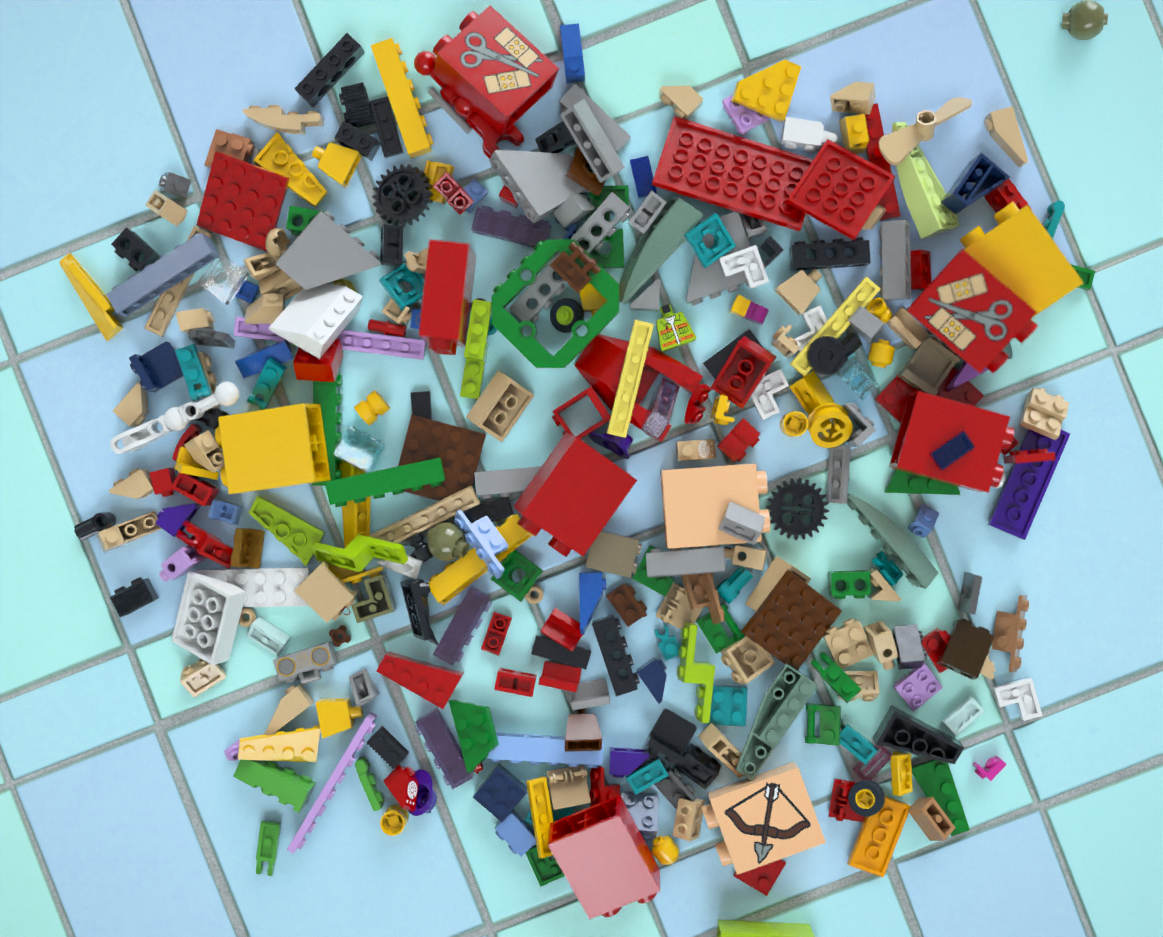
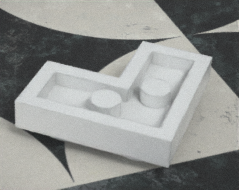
M756 245L719 258L725 278L744 271L750 289L769 282Z
M820 305L802 314L809 332L794 339L800 348L798 352L805 347L827 321Z
M781 369L765 376L751 396L762 420L780 412L772 394L789 386Z
M1029 677L993 687L999 707L1017 703L1023 721L1042 716L1032 678Z

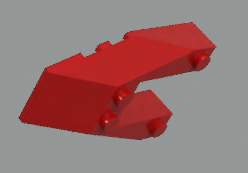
M598 334L585 347L574 366L612 411L629 341ZM648 346L630 423L659 442H662L672 425L640 406L643 398L659 374L690 394L693 393L703 376L654 347Z

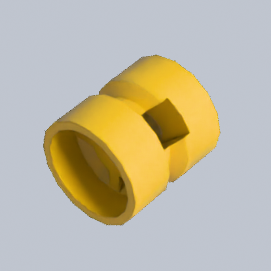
M373 390L366 396V401L361 400L354 406L356 412L369 426L378 420L379 414L384 415L391 409L376 390Z
M798 411L785 414L780 421L782 433L789 437L804 434L809 425L807 417Z
M399 804L389 806L380 820L382 831L391 836L401 833L408 822V811Z

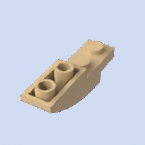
M269 105L268 108L249 106V109H243V113L255 123L278 132L305 134V127L324 126V118L316 111H308L306 114L288 112L286 115V112L278 105Z

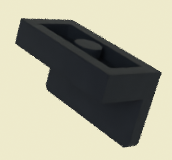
M771 236L760 247L770 257L763 264L764 268H767L784 250Z

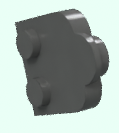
M208 328L189 330L188 338L196 345L235 348V340L227 333Z

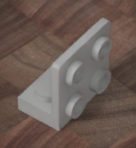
M843 403L841 406L846 409L849 417L859 427V429L856 428L852 431L847 443L851 447H859L876 431L873 427L874 423L868 417L864 418L859 413L861 410L855 403Z

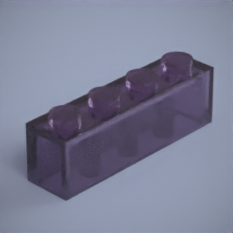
M488 206L476 208L471 228L473 233L533 248L540 241L550 240L552 225H549L548 221L540 220L533 224L525 215L515 217L511 216V212L501 210L500 213L495 212L493 208Z
M664 377L652 394L641 428L648 436L656 437L657 439L660 438L670 422L680 386Z
M473 586L469 588L433 653L434 656L452 666L455 662H460L464 655V652H462L465 645L469 646L474 637L471 635L473 629L476 628L478 630L483 621L480 618L483 611L487 613L492 605L490 595Z
M436 708L418 718L415 722V729L420 736L423 735L426 741L424 745L427 751L432 752L435 758L433 760L438 769L441 768L444 773L443 779L446 785H450L453 790L473 779L474 772L467 773L462 751L439 709Z

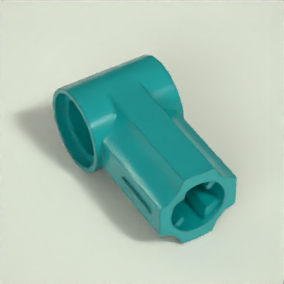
M740 566L728 579L726 578L716 587L719 596L730 604L740 594V590L754 576L745 567Z

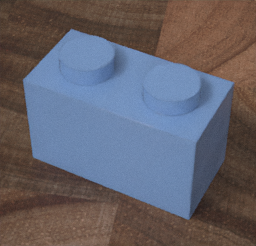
M514 809L503 822L498 821L496 823V835L501 840H506L509 844L508 847L514 854L518 853L522 857L536 843L534 830Z

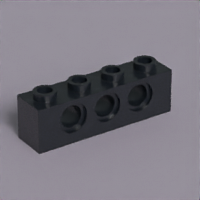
M346 33L294 88L295 91L313 108L365 53L363 48Z
M857 237L855 241L844 242V239H834L831 243H825V240L813 241V244L798 241L794 242V245H791L789 248L790 271L813 270L814 268L868 266L871 263L869 240H863V237ZM845 248H850L853 251L852 257L845 255ZM826 249L833 251V258H828L825 255ZM806 251H812L815 254V258L812 260L808 259Z
M612 614L592 621V626L616 697L638 690L637 684L640 681L637 672L633 673L631 666L634 663L631 654L627 655L625 648L628 645L625 636H620L619 629H622L619 618H614ZM607 632H614L616 638L613 641H608L605 638V634ZM614 650L621 651L622 656L619 659L612 658L611 653ZM625 668L628 674L625 677H620L617 671Z

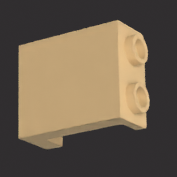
M324 560L297 586L294 592L328 623L331 619L335 621L343 613L341 611L342 608L345 606L349 608L356 599L354 597L357 592L355 590L352 592L328 569L330 565Z

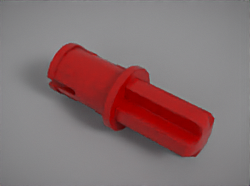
M370 319L368 322V330L403 338L406 335L407 326Z

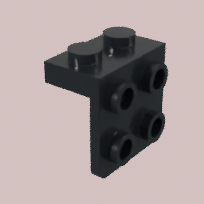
M664 709L648 735L646 745L651 752L655 754L660 752L665 755L664 758L670 763L674 764L677 762L681 764L684 759L683 752L696 732L697 727L669 709Z

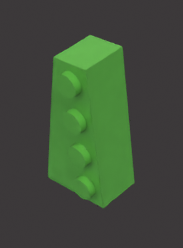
M240 760L233 777L253 788L261 787L262 793L267 796H277L278 802L281 804L293 805V810L297 813L307 804L316 785V782L312 781L311 777L298 775L292 768H283L276 761Z

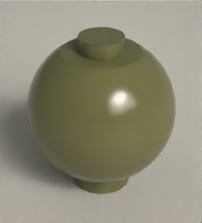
M1094 0L1080 1L1074 4L1068 13H1063L1062 29H1067L1069 34L1078 40H1090L1098 36L1102 32L1103 26L1108 24V13H1104L1103 6Z
M453 523L438 524L427 533L429 551L439 560L451 561L459 556L463 558L468 553L470 545L466 542L465 534L462 529Z

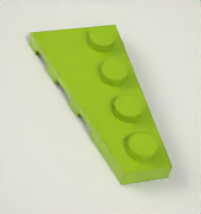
M261 496L256 497L248 512L265 529H268L279 542H282L292 554L296 555L305 566L309 565L314 555L311 546L315 542H321L326 533L325 531Z

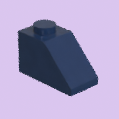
M653 657L636 669V671L658 704H660L663 699L667 676L665 670L667 667L661 659L657 660L656 657Z

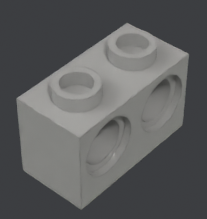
M650 191L628 221V224L644 234L667 202L653 191Z

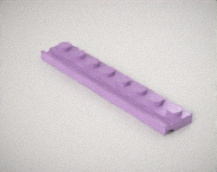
M370 712L363 721L287 848L291 853H294L297 848L301 850L307 840L304 838L307 832L311 833L317 824L314 822L316 817H321L326 809L325 802L327 799L331 800L336 790L334 787L337 782L340 784L344 779L346 767H351L356 759L354 756L357 750L360 751L365 744L364 737L374 729L376 724L373 722L377 717L374 713Z

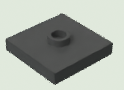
M968 572L964 573L958 610L968 614H976L982 576Z

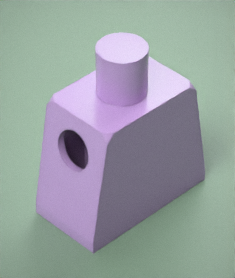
M189 545L185 546L161 564L163 570L159 572V576L165 582L169 579L174 580L188 573L206 560L207 557L197 553L195 548Z

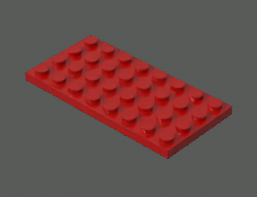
M674 116L652 186L800 232L806 213L788 204L787 199L813 159Z

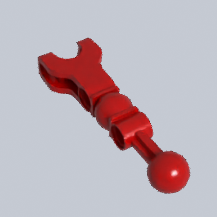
M422 51L414 58V68L423 76L430 75L442 88L440 90L442 97L452 107L454 106L458 115L466 117L465 121L483 139V153L489 159L494 151L499 150L497 144L502 140H508L515 146H519L524 142L523 134L514 124L501 135L434 74L436 56L433 53Z

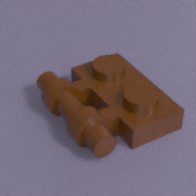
M572 242L568 247L573 253L568 256L563 251L550 266L579 293L592 280L587 273L591 270L597 275L602 269L594 259H591L584 252L585 249L582 246ZM577 258L585 264L582 269L574 262Z

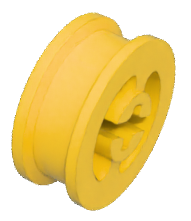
M825 403L816 407L807 418L811 439L820 447L833 448L843 444L850 437L853 430V425L846 409L836 403Z

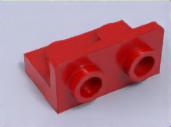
M936 628L923 637L921 645L926 650V654L936 670L942 673L947 668L936 663L939 656L943 655L950 636L945 630L942 631Z

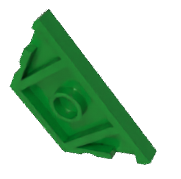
M897 469L884 490V493L960 495L958 486Z
M455 699L449 700L467 773L474 772L477 765L484 761L489 753L499 745L490 708Z

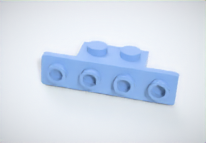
M458 510L454 518L455 525L462 529L467 542L472 544L478 557L486 563L488 571L497 579L500 578L504 568L495 555L506 550L509 545L488 516L471 524L464 513Z

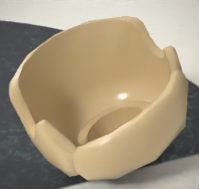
M275 228L267 234L265 247L271 256L280 258L287 250V245L291 241L286 237L284 229Z

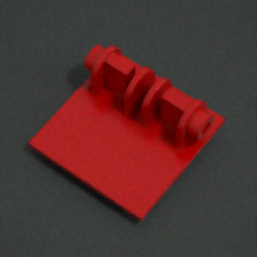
M834 778L828 817H834L837 821H843V819L858 822L864 821L865 817L856 814L848 803L849 791L857 782Z

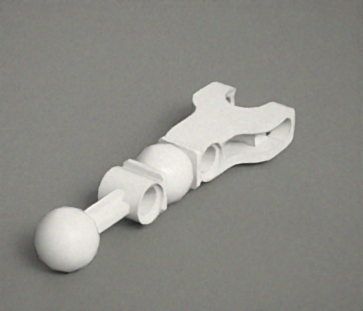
M222 382L216 387L213 395L198 402H188L180 407H172L166 411L165 415L159 416V419H153L113 437L110 441L111 449L116 454L137 451L167 435L169 432L183 430L189 422L194 421L193 419L201 418L205 411L219 404L223 406L235 404L240 395L239 389L231 382ZM192 406L196 408L195 415L191 414L190 409ZM158 423H161L162 425L161 432L157 429ZM120 439H122L123 449L117 446Z

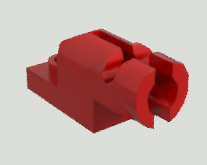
M185 521L183 526L186 527L187 532L193 535L189 538L187 533L178 529L176 537L185 544L195 548L197 553L230 569L233 547L223 543L220 538L206 530L197 527L189 521Z

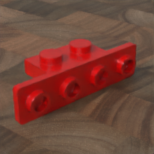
M603 767L591 768L590 807L620 795L619 784L604 785Z

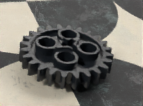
M401 164L400 169L393 166V172L387 169V176L381 174L380 176L383 180L376 181L379 187L373 188L377 192V194L372 196L373 199L377 200L373 203L377 208L376 212L389 224L393 222L394 225H399L400 223V225L405 227L406 222L413 225V219L419 222L418 216L425 217L423 211L430 210L427 203H433L429 198L434 195L430 191L433 188L429 183L430 179L425 176L426 174L423 171H420L416 166L413 168L410 164L407 167ZM409 180L408 184L404 186V182ZM395 182H397L399 189L403 191V196L411 205V209H409L408 204L402 199L403 196L400 193V191L396 188ZM418 195L417 199L413 201V197ZM402 205L401 210L397 212V208Z
M790 478V484L782 481L783 487L776 485L778 492L771 491L774 497L773 499H767L771 502V505L766 506V508L771 509L769 516H772L773 519L770 520V524H776L773 529H781L779 535L782 536L787 532L786 538L788 539L793 534L794 540H797L799 535L805 540V534L813 537L812 531L819 533L818 525L825 526L821 521L822 519L828 520L824 513L829 512V510L824 509V506L828 505L829 502H823L822 499L826 497V494H819L822 488L814 489L816 483H812L809 486L808 479L802 483L801 478H798L795 483L793 478ZM788 493L793 496V501L790 504L784 502V496ZM809 494L812 497V503L805 505L803 498ZM798 504L799 507L814 508V511H798L797 514L796 511L781 510L780 508L781 506L797 507ZM789 512L792 520L789 523H785L783 515ZM803 515H810L811 521L809 524L802 522Z

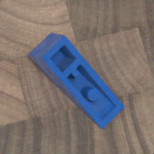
M579 23L560 25L566 83L584 82L585 70Z
M602 572L579 573L581 634H585L603 597V590H606V578L602 579Z

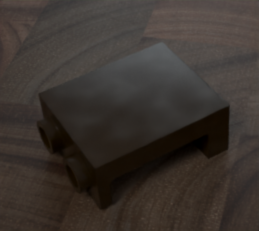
M961 618L953 622L952 625L954 627L943 655L939 656L936 664L974 680L979 677L994 635L990 634L988 629L972 626V622Z

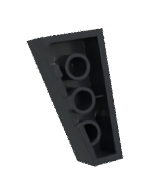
M892 705L873 736L876 745L911 752L918 756H927L931 759L954 765L964 749L961 742L956 738Z

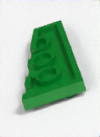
M932 759L912 766V774L926 797H933L956 827L950 835L954 836L970 831L949 764Z

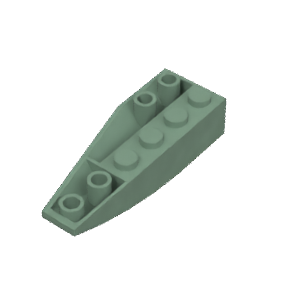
M671 196L667 200L666 205L639 239L627 262L619 283L621 303L625 304L677 248L686 241L684 234L700 223V219L703 216L700 211L681 198Z
M847 494V505L852 510L856 509L859 513V520L871 528L870 534L876 540L879 539L883 543L882 549L887 555L891 554L895 558V565L899 570L906 572V579L912 586L915 585L916 587L926 589L939 572L916 543L886 515L858 497Z
M787 663L762 698L736 767L738 772L751 781L818 687L812 679Z

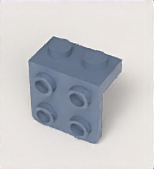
M621 792L620 796L643 839L652 840V838H656L659 796L654 793H638L635 795L634 792Z

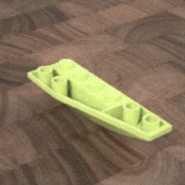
M895 122L892 124L893 132L908 125L906 122ZM917 145L896 167L906 204L921 239L956 228L959 226V223L957 221V214L955 215L941 203L946 196L945 190L921 148Z

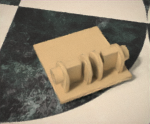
M673 582L655 616L665 623L682 629L684 622L695 624L703 608L691 611L685 588Z
M583 764L578 767L546 771L553 810L591 803L586 780L588 774Z

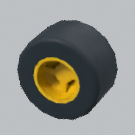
M862 780L854 784L850 789L848 803L856 814L870 817L877 814L883 808L885 794L882 787L876 782Z

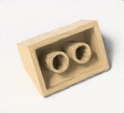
M498 370L466 418L503 442L534 397V394Z
M776 556L763 577L759 580L754 591L749 595L745 604L754 611H757L787 570H790L807 584L811 578Z

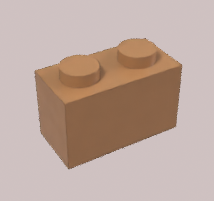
M933 797L918 798L907 810L930 841H945L956 828Z

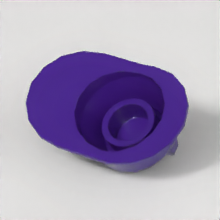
M607 432L603 435L589 434V438L596 444L612 451L623 459L630 458L628 450L633 442V438L628 434L626 438L607 434Z
M419 769L415 771V777L419 782L416 808L413 812L409 811L413 816L431 813L437 802V794L433 790L432 778L429 772Z

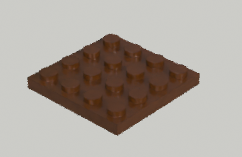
M411 414L398 466L441 457L446 480L442 481L440 486L431 487L430 484L423 485L421 490L412 491L411 488L404 489V492L440 501L472 486L475 478L474 472L477 470L486 434Z
M787 570L741 632L781 662L787 663L798 670L842 610L790 570Z

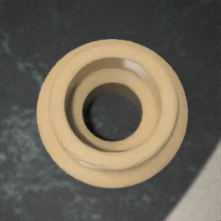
M533 585L525 596L527 602L531 604L539 603L544 595L542 588L538 585ZM536 591L538 596L533 598L530 593Z
M243 608L238 624L242 627L251 626L256 620L255 612L250 608ZM244 614L249 615L248 621L244 619Z

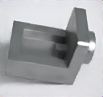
M171 172L161 175L159 180L160 191L187 198L191 184L190 179Z

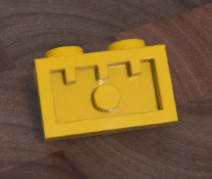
M715 396L710 419L715 420V424L725 426L735 420V418L724 416V413L728 412L730 402L727 401L728 396Z
M894 751L890 762L892 793L895 796H901L913 792L911 753Z

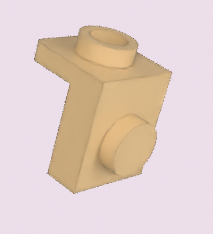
M428 248L419 253L409 251L404 254L407 260L405 262L406 266L410 271L419 274L426 272Z
M392 298L382 310L385 315L399 325L406 324L412 316L410 314L412 310L408 306L401 311Z

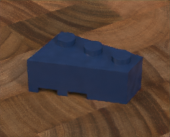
M980 153L967 164L941 203L956 215L1009 179L1010 176L984 154Z

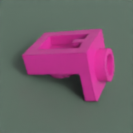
M995 756L986 761L984 768L976 762L972 765L976 768L974 772L982 779L986 777L992 781L1007 764L998 756Z

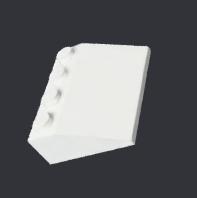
M329 283L308 290L303 288L270 325L269 330L320 359L358 313L363 296L348 287Z
M191 571L188 572L171 641L211 665L229 661L246 591L225 581Z

